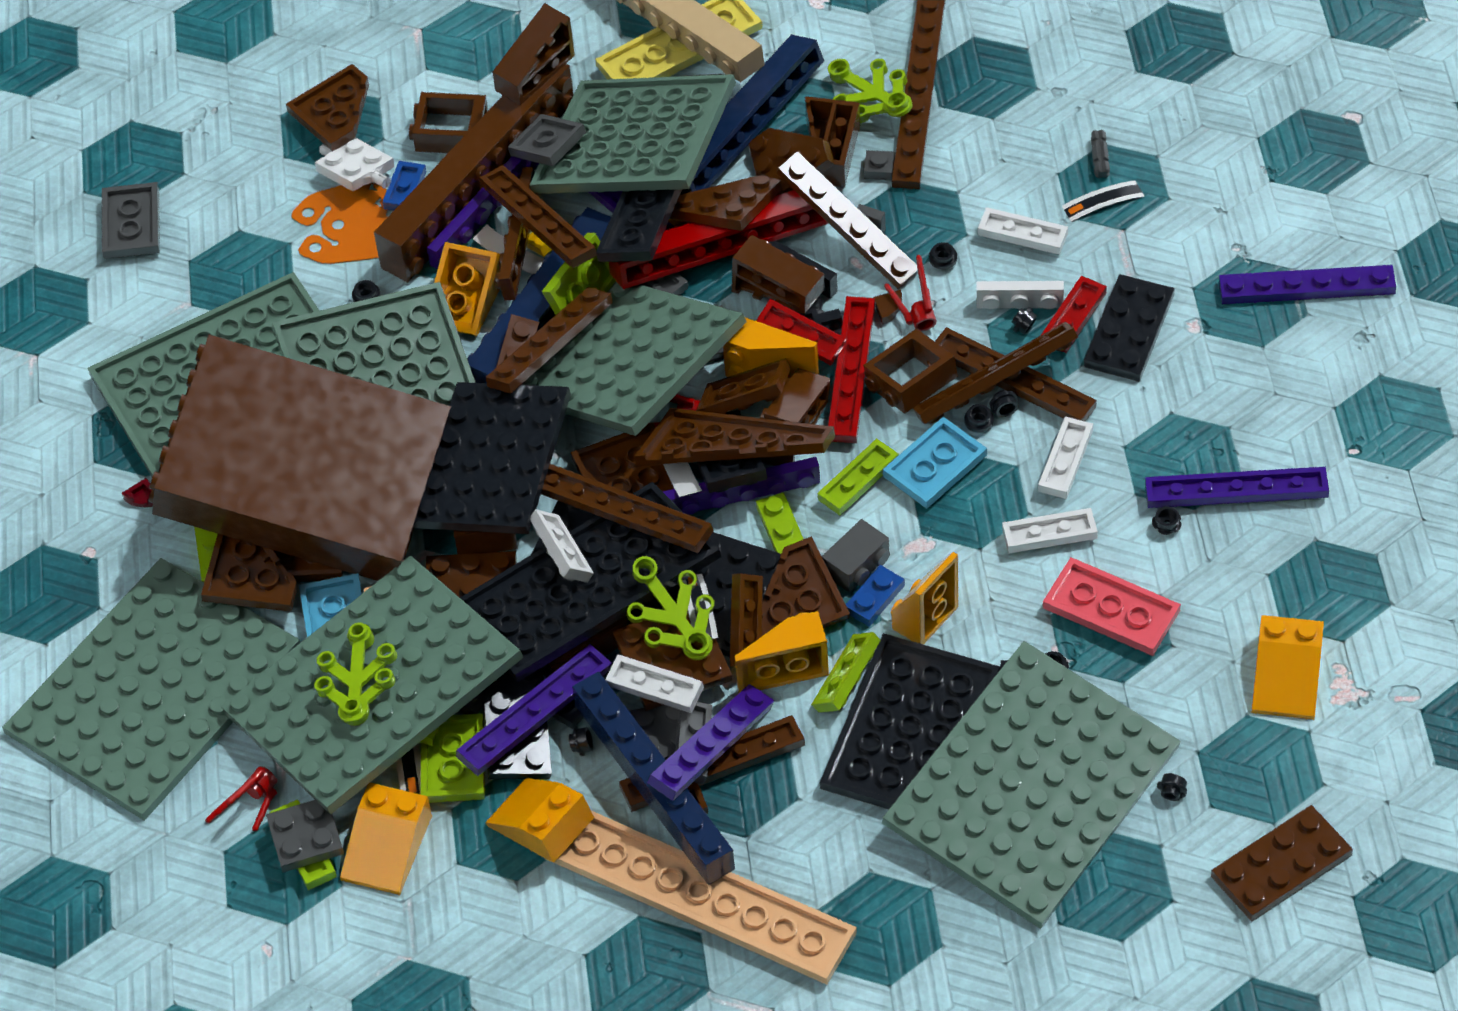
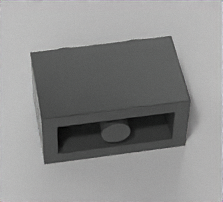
M860 519L822 556L834 582L849 593L858 585H863L870 573L879 565L883 566L890 556L889 537L863 519Z

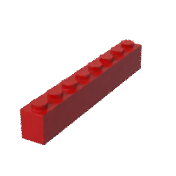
M793 190L775 196L742 231L697 223H689L666 230L663 233L653 260L609 262L610 274L622 289H626L736 254L751 235L771 242L829 223Z

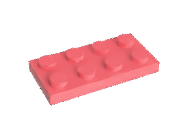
M1070 557L1043 600V609L1151 656L1155 654L1181 608V604L1072 557Z

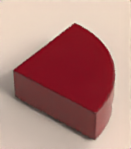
M147 478L122 492L123 499L133 506L153 507V503L149 502L152 489H150V482Z

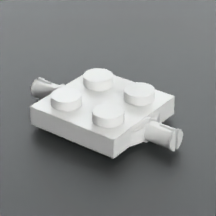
M357 138L334 151H331L325 144L320 146L319 152L324 157L315 162L318 173L351 191H355L361 186L370 183H376L382 188L389 187L391 179L383 174L394 168V160L391 156Z

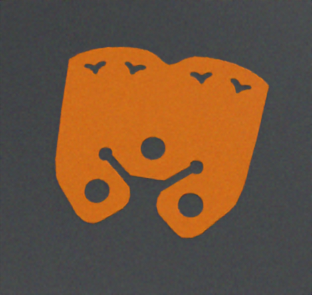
M370 183L361 186L355 191H351L339 185L306 197L293 210L292 218L303 225H313L325 211L324 208L327 206L331 207V210L321 220L322 230L325 236L338 241L339 244L333 246L326 239L318 235H311L303 241L298 249L299 253L319 263H340L379 258L374 231L387 218L386 213L388 210H384L382 203L387 191L386 188H382L376 183ZM371 184H373V187L376 188L377 191L369 190ZM379 198H381V207L375 204ZM306 208H311L314 210V214L311 217H304L302 211ZM336 220H341L344 222V226L341 229H334L332 223ZM313 243H319L321 250L311 252L309 247Z

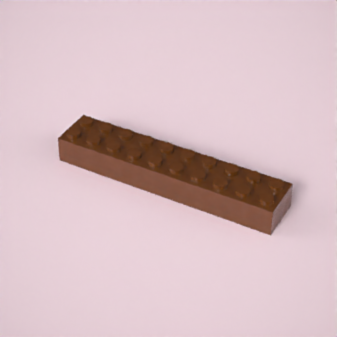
M565 64L521 105L502 95L374 231L381 269L407 283L415 274L421 272L424 264L429 260L427 247L483 188L479 177L504 165L512 157L508 146L540 114L561 118L564 115L574 95L570 65Z

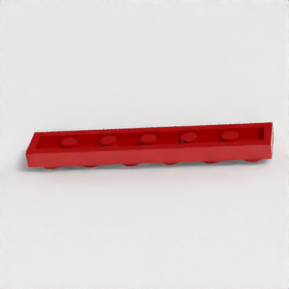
M846 296L841 336L846 338V343L838 354L828 426H833L835 431V438L832 442L857 443L865 385L864 380L866 378L863 365L868 362L875 298Z

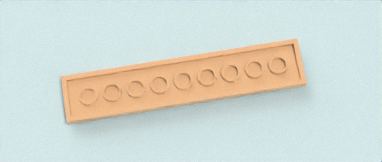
M593 811L591 812L594 819L554 862L826 985L829 983L857 934V927L732 872L708 885L682 850Z

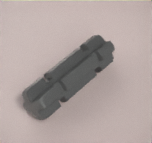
M1094 130L1091 133L1094 174L1097 178H1107L1110 175L1107 137L1104 130Z

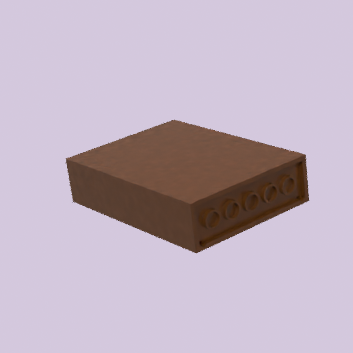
M209 334L206 344L200 343L197 350L195 370H190L186 386H188L186 395L182 394L177 408L179 412L177 420L172 421L168 437L170 439L168 446H163L159 458V463H161L159 471L154 472L150 483V489L152 490L149 502L153 503L152 514L353 574L358 573L359 576L376 581L382 579L395 567L398 568L406 557L414 531V521L435 461V455L438 452L444 427L448 421L451 406Z

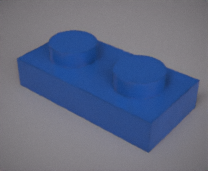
M398 161L382 202L384 210L394 211L419 185L427 172L424 164Z
M879 565L845 604L850 616L870 627L904 588L905 579Z

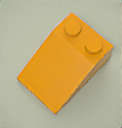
M445 242L434 283H441L457 331L478 336L500 290L497 289L495 280L496 273L500 272L501 268L500 254Z
M746 317L747 322L723 346L725 376L727 377L784 358L787 359L791 367L788 374L789 378L792 377L798 368L819 374L817 342Z
M952 552L930 570L922 580H916L907 596L903 600L899 599L891 609L893 630L910 641L924 645L958 608V554Z
M818 611L804 612L785 619L734 656L738 693L748 684L759 690H765L829 675L827 639Z
M1261 615L1251 713L1315 719L1324 621Z
M525 778L485 823L491 829L554 863L594 819V816L583 794L559 782Z
M370 782L357 809L340 880L400 895L432 818L428 796Z

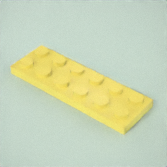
M709 0L702 4V6L748 36L763 28L762 20L743 0ZM657 27L596 58L595 62L596 67L607 79L670 77L704 58L696 52L690 51L683 43L677 39H672L668 33Z

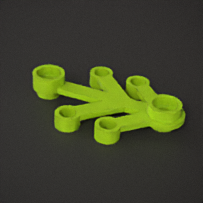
M845 59L833 60L828 65V72L832 81L837 84L848 83L862 91L847 95L838 94L833 100L859 103L875 100L881 102L869 106L860 104V113H863L860 114V123H865L872 115L887 113L892 117H901L911 110L912 100L904 92L907 77L903 70L896 69L890 73L889 79L893 86V91L890 94L885 91L884 75L887 74L888 68L884 59H875L870 63L873 84L852 73L850 65Z
M648 556L636 559L632 569L633 577L636 581L645 583L664 610L644 607L643 604L634 602L627 609L629 621L640 623L643 620L676 626L682 635L663 633L657 627H650L645 632L644 641L646 645L651 648H656L660 645L682 648L684 654L692 660L706 658L711 653L713 646L710 635L706 633L709 614L714 609L713 598L707 594L700 595L697 598L695 608L698 614L693 628L686 619L691 591L697 582L696 574L691 570H684L679 574L678 585L680 588L677 603H675L656 576L657 564L655 560ZM642 568H647L650 571V574L648 576H642L640 575L639 570ZM689 576L693 579V582L691 584H684L682 578ZM701 601H708L711 606L708 609H703L699 603ZM639 609L642 615L634 617L631 614V610ZM651 633H656L660 639L653 642L649 640L648 636ZM698 641L703 647L700 650H695L691 644Z
M361 622L351 625L347 633V638L352 646L350 672L337 663L334 654L330 651L320 653L316 659L322 672H329L349 687L347 697L335 689V685L329 676L319 677L314 683L318 695L324 698L327 697L339 707L338 714L340 719L351 726H358L364 723L369 716V704L384 690L393 687L396 682L393 672L389 668H384L387 664H391L397 659V652L390 643L380 645L376 651L377 657L364 668L365 650L373 645L374 635L370 627ZM374 677L376 683L362 694V687Z

